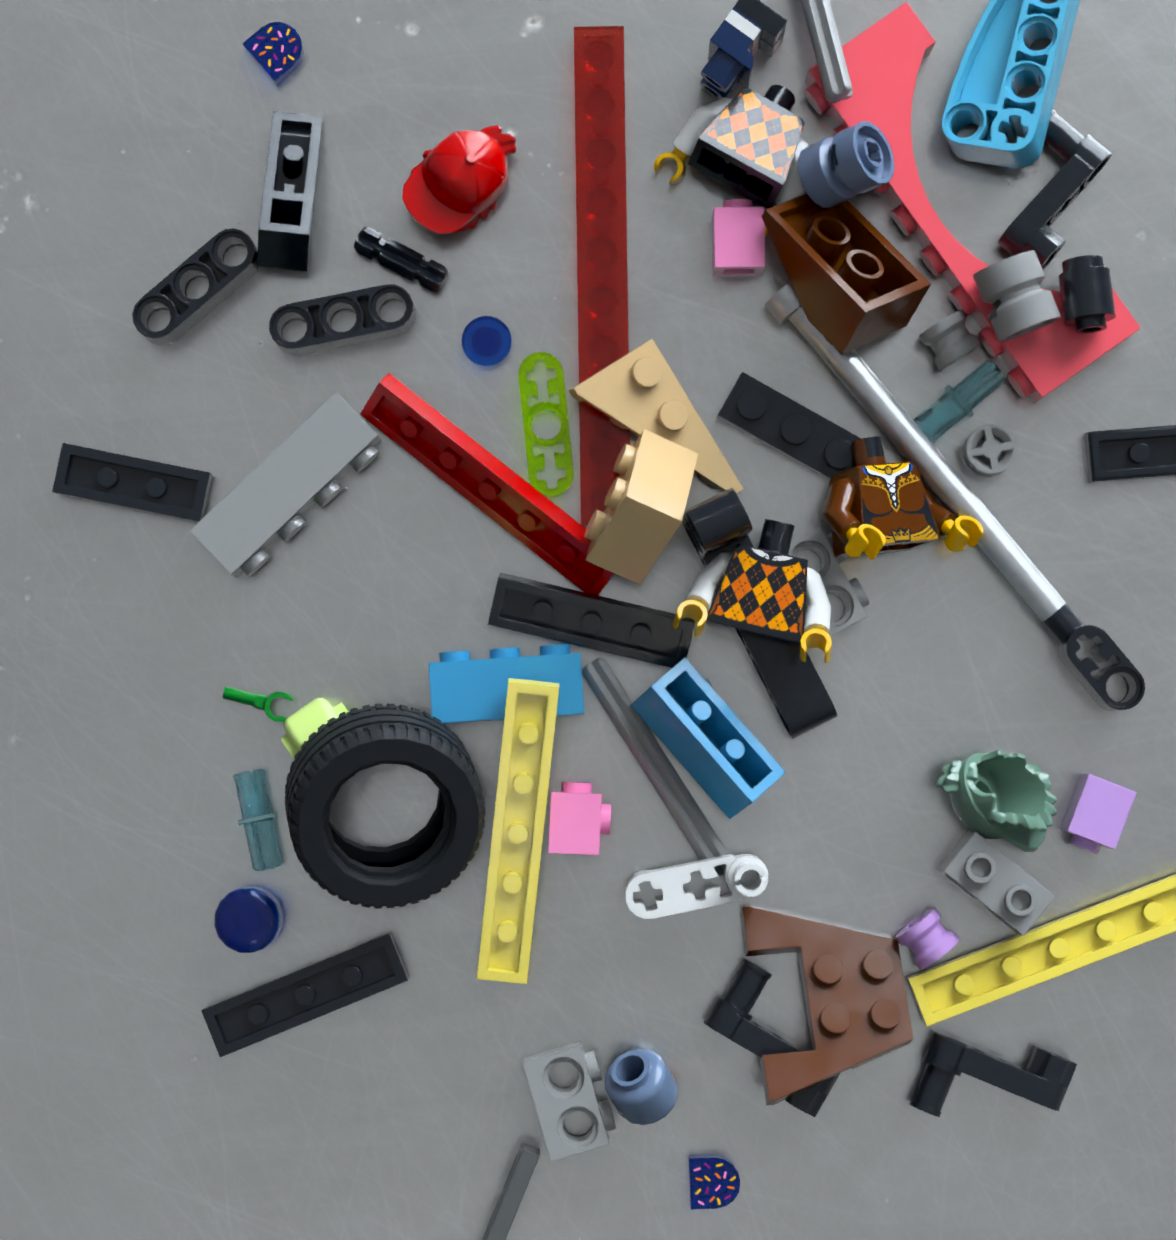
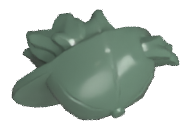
M995 750L988 754L976 753L967 757L963 762L952 761L950 764L942 767L941 773L943 776L938 778L936 787H941L944 792H950L952 807L956 815L971 831L977 832L984 839L1003 838L1024 852H1035L1043 843L1047 827H1051L1053 823L1051 816L1057 814V810L1053 806L1057 802V798L1049 792L1052 783L1049 781L1048 773L1041 772L1040 766L1026 763V756L1023 754L1009 753L1004 755L1002 750Z

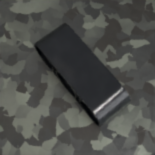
M235 228L225 229L217 233L136 303L132 316L137 331L151 343L160 346L170 345L189 331L248 281L258 270V249L250 236L244 231ZM233 244L246 246L248 253L243 263L232 267L223 263V255L228 247ZM196 276H203L209 279V288L204 296L198 299L186 297L185 287L190 279ZM159 308L168 309L171 316L168 326L161 331H150L147 327V319L151 312Z
M386 284L281 306L271 316L269 332L272 339L283 352L292 356H301L405 334L413 327L416 320V309L410 294L403 287L395 284ZM390 299H398L406 305L404 316L395 322H387L379 317L381 305ZM340 309H350L356 313L354 326L345 332H337L330 327L332 315ZM293 318L304 320L307 323V331L300 340L296 342L283 340L281 330L288 320Z

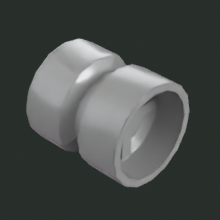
M1035 250L1001 260L973 275L982 301L993 304L994 309L990 313L989 319L998 342H1004L1025 335L1061 318L1052 292L1041 289L1040 284L1045 278V274Z

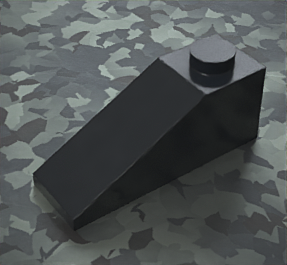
M273 111L258 228L257 266L307 272L322 132V116Z

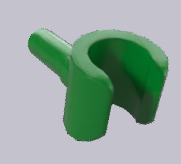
M226 686L223 692V699L264 710L267 717L275 722H283L287 718L275 716L271 713V701L277 697L293 701L288 694L277 691L266 696Z

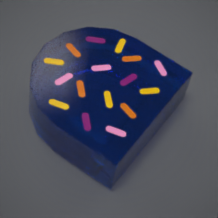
M273 22L261 27L242 43L246 51L276 85L296 69L302 61L304 54L303 42L298 32L289 24L282 22Z
M716 1155L688 1156L691 1209H717L725 1207L734 1201L739 1193L740 1178L738 1170L731 1161Z

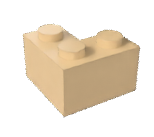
M643 429L633 446L625 444L614 465L613 471L620 474V476L615 478L604 502V505L607 507L604 512L595 510L585 530L584 537L591 540L586 561L641 585L682 523L698 453Z

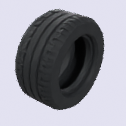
M375 704V706L365 705L362 706V709L353 708L350 709V712L346 713L344 711L338 714V718L333 717L327 720L328 723L318 727V732H313L308 737L309 740L304 741L301 751L296 753L295 761L291 763L290 773L287 775V784L285 785V810L288 827L298 860L302 863L306 873H309L310 878L318 882V885L323 890L327 889V892L333 896L338 895V898L344 902L349 901L350 904L354 905L361 904L362 907L369 908L374 906V909H379L383 906H386V908L407 906V903H419V900H426L430 898L431 894L441 892L442 888H447L451 884V880H456L460 876V872L467 868V862L471 861L475 856L474 851L478 850L479 840L483 835L485 802L470 755L462 741L459 740L454 732H451L445 723L442 724L441 720L436 717L432 718L425 711L420 712L419 709L413 707L408 709L407 706L401 704L399 706H395V704H387L386 706H383V704ZM382 763L401 764L426 774L439 788L437 807L427 825L407 841L388 847L363 846L345 838L329 821L331 803L340 787L360 770Z

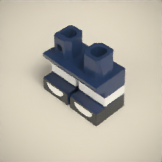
M738 0L710 39L709 61L701 71L703 79L700 82V86L718 99L728 98L738 83L748 88L753 70V56L758 49H761L772 57L783 42L787 20L760 0Z

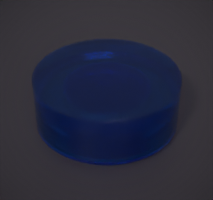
M492 316L475 318L463 331V351L466 357L475 365L481 367L496 366L506 359L511 350L512 340L510 331L498 318Z

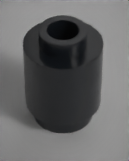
M1085 255L1063 261V273L1058 277L1064 324L1075 326L1076 333L1080 334L1105 330L1107 328L1106 322L1114 319L1116 314L1110 269L1104 267L1103 257L1099 255Z

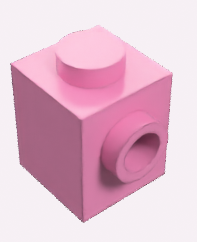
M562 782L561 792L551 791L548 853L599 855L600 834L610 835L611 804H601L602 793H592V783Z

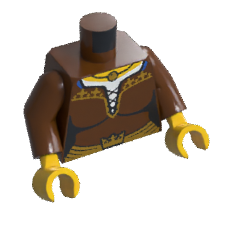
M879 436L862 438L851 443L856 467L832 476L829 483V493L822 512L823 519L832 528L835 557L850 556L857 558L860 555L866 554L868 559L874 560L878 553L912 550L939 540L940 536L947 535L945 545L952 552L962 551L966 544L970 547L976 546L983 533L982 525L970 516L964 515L956 518L954 514L940 505L921 481L916 465L912 462L886 463L881 437Z

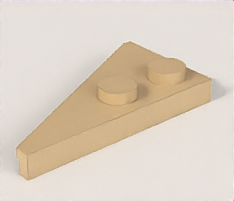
M653 339L646 341L569 390L574 399L579 402H587L610 417V422L621 429L630 430L637 437L645 429L698 453L694 472L700 475V480L712 488L723 491L733 488L736 493L743 489Z

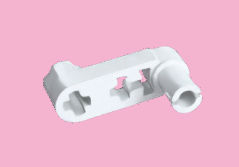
M727 854L654 870H640L634 873L633 877L628 881L625 887V900L629 910L634 915L643 919H654L742 901L744 897L760 895L768 884V870L765 864L752 854L735 856ZM725 864L724 879L731 891L729 894L720 895V885L705 888V897L701 899H695L692 891L684 892L683 884L691 881L690 873L700 871L703 879L718 877V874L714 867ZM748 870H754L758 873L757 882L751 886H745L740 882L742 874ZM650 881L653 889L662 890V895L655 897V905L645 907L642 899L633 898V892L640 891V883Z

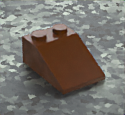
M808 194L765 209L762 215L763 222L808 321L841 355L906 327L931 285L848 200L832 208H823L816 204Z

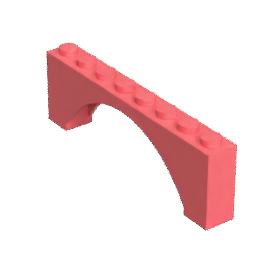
M905 2L842 46L853 91L849 99L836 103H831L826 99L817 64L808 70L805 84L808 87L804 89V93L815 111L820 115L826 111L837 128L833 130L834 136L838 132L861 121L874 124L885 135L894 157V173L890 181L872 189L873 192L877 195L881 193L886 195L894 207L891 215L897 226L906 236L913 233L923 247V250L920 251V256L927 268L935 276L942 274L953 289L949 292V297L958 311L962 310L965 317L971 314L981 328L978 337L984 348L994 358L998 355L1001 356L1011 370L1007 373V378L1012 387L1022 398L1029 395L1035 404L1133 335L1141 327L1112 288L1116 317L1106 322L1107 328L1105 330L1086 334L1076 333L1075 326L1064 324L1060 291L1049 290L1052 292L1061 318L1025 335L1004 342H998L989 319V315L994 309L993 304L982 301L973 278L975 273L989 265L969 252L944 226L930 204L919 179L913 155L911 136L912 99L921 61L930 55L936 42L909 4Z

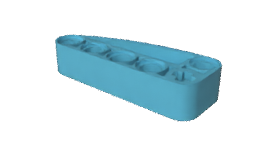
M991 0L966 47L942 117L943 132L953 153L958 158L1009 168H1025L1032 165L1039 158L1043 149L1080 0H1058L1051 4L1043 3L1042 0ZM1048 38L1052 40L1050 45L1043 50L1034 51L1029 49L1038 39ZM1025 86H1040L1039 91L1034 96L1029 98L1017 96L1019 91ZM968 124L979 125L978 130L972 136L967 138L957 136L963 126ZM1016 134H1025V138L1018 137L1017 143L1009 144L1008 139L1016 140Z

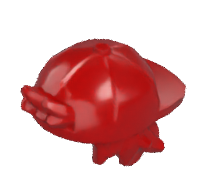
M498 125L490 126L480 131L462 130L449 134L435 145L432 150H427L423 153L424 160L411 170L410 177L404 183L402 199L408 212L420 225L438 234H454L458 231L464 232L467 229H474L480 218H487L490 210L493 211L495 209L496 199L506 186L508 176L507 157L516 152L515 137L511 134H502V128Z

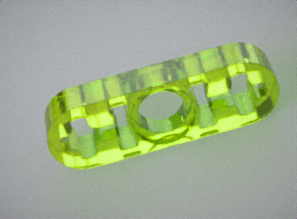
M536 352L523 360L518 373L528 475L531 486L546 498H558L569 491L574 480L564 373L562 365L556 357L546 352ZM545 363L547 371H555L556 377L547 381L548 398L559 395V404L540 402L531 407L528 406V398L538 399L536 382L532 380L527 381V374L535 372V364ZM546 411L557 415L561 422L559 433L554 438L547 440L537 437L531 428L534 417ZM563 444L565 453L554 452L556 468L558 470H565L566 477L558 479L557 487L551 489L547 487L545 480H537V473L545 471L544 453L534 456L533 447L552 449Z

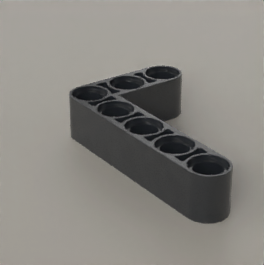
M729 488L684 512L682 523L704 568L721 551L735 550L737 544L754 547L748 536L752 531L751 522L733 488ZM735 628L781 721L792 739L837 717L835 707L808 653L806 652V662L800 660L799 642Z

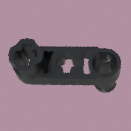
M1054 109L1052 110L1044 143L1065 160L1063 167L1016 217L998 241L1013 256L1035 250L1043 270L1056 257L1066 242L1050 226L1102 170L1112 155L1110 151L1089 134L1085 137L1057 115Z
M744 958L743 964L723 998L717 997L703 1023L761 1058L763 1055L804 1051L752 1020L753 1016L749 1013L772 974ZM840 1073L826 1079L825 1082L810 1089L806 1088L786 1097L785 1101L797 1109L816 1117Z
M934 1032L923 1061L927 1062V1065L910 1105L940 1117L941 1109L955 1075L961 1076V1073H965L1032 1102L1059 1111L1077 1063L1035 1046L1028 1066L1025 1069Z

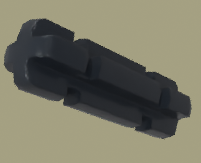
M363 227L355 240L354 248L357 253L369 259L377 258L378 264L411 281H414L415 278L418 279L421 286L432 292H438L447 279L448 269L432 259L429 262L425 261L424 255L391 238L383 239L382 233L370 227Z

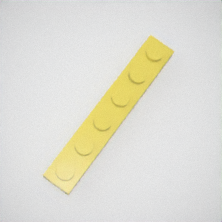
M508 678L477 979L527 984L559 683Z
M1176 874L1031 929L1024 936L1018 934L906 977L924 1024L930 1026L1175 932Z

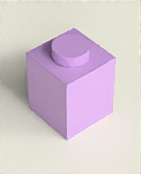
M1080 774L1059 830L1072 834L1069 844L1098 854L1101 846L1116 849L1137 792L1091 774Z

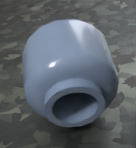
M639 1048L625 1052L613 1061L605 1075V1090L619 1114L632 1124L647 1125L661 1120L674 1108L678 1098V1085L663 1058L652 1050Z

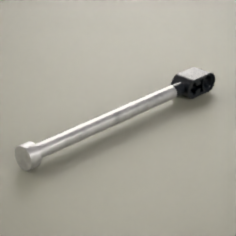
M791 281L775 293L765 303V307L780 324H783L788 319L794 324L907 461L916 465L919 475L956 518L964 515L970 516L982 525L983 533L977 544L1059 641L1058 653L1060 660L1097 705L1110 711L1127 710L1136 706L1144 696V679L1110 636L1097 626L1084 625L857 352L851 350L841 355L808 321ZM1077 639L1080 641L1091 639L1094 646L1091 647L1090 653L1098 663L1110 660L1112 665L1100 669L1092 677L1091 671L1097 670L1099 667L1090 657L1081 659L1077 657L1076 652L1080 649ZM1115 673L1122 675L1127 680L1129 686L1128 694L1121 702L1112 700L1106 691V683L1110 676Z

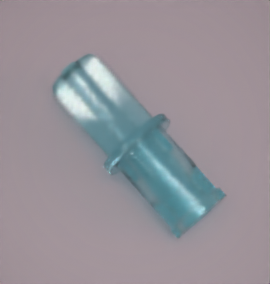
M984 361L953 388L950 385L944 388L946 393L928 409L915 417L913 421L934 444L937 439L965 416L971 418L974 415L971 410L1004 383L1005 376L993 361Z
M264 769L232 775L242 819L238 820V825H244L254 871L274 869L281 866L282 863L273 819L278 818L277 812L272 813Z

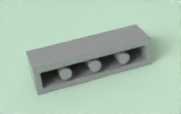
M335 392L190 530V533L232 576L238 578L244 572L249 577L270 558L266 550L276 540L281 538L284 542L288 541L306 524L307 521L302 516L315 503L323 507L341 491L343 486L338 482L352 468L359 473L377 457L379 451L375 446L381 439L349 404Z

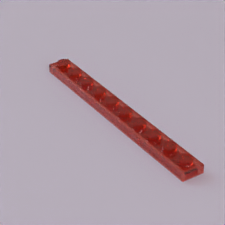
M624 26L574 27L579 384L629 353ZM582 401L579 402L581 525L587 526L596 509L604 512L607 507L604 505L607 493L615 478L620 476V474L613 471L614 465L625 444L630 445V430L619 428L609 421L610 417L587 402Z

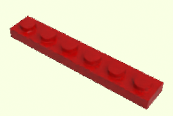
M390 373L378 383L360 413L362 417L583 592L599 595L615 573L586 561L591 541L584 537L586 528Z

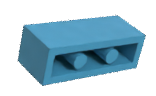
M570 644L540 646V656L520 657V648L490 649V659L470 660L469 651L439 653L440 662L428 663L432 718H438L442 724L504 720L508 678L559 683L556 716L584 714L580 653H570Z
M686 657L630 705L729 819L752 804L786 773Z

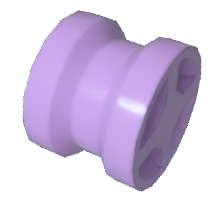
M932 907L916 917L895 936L901 946H908L914 953V963L920 970L939 960L960 940L954 931L946 930L940 922L941 914L936 907Z

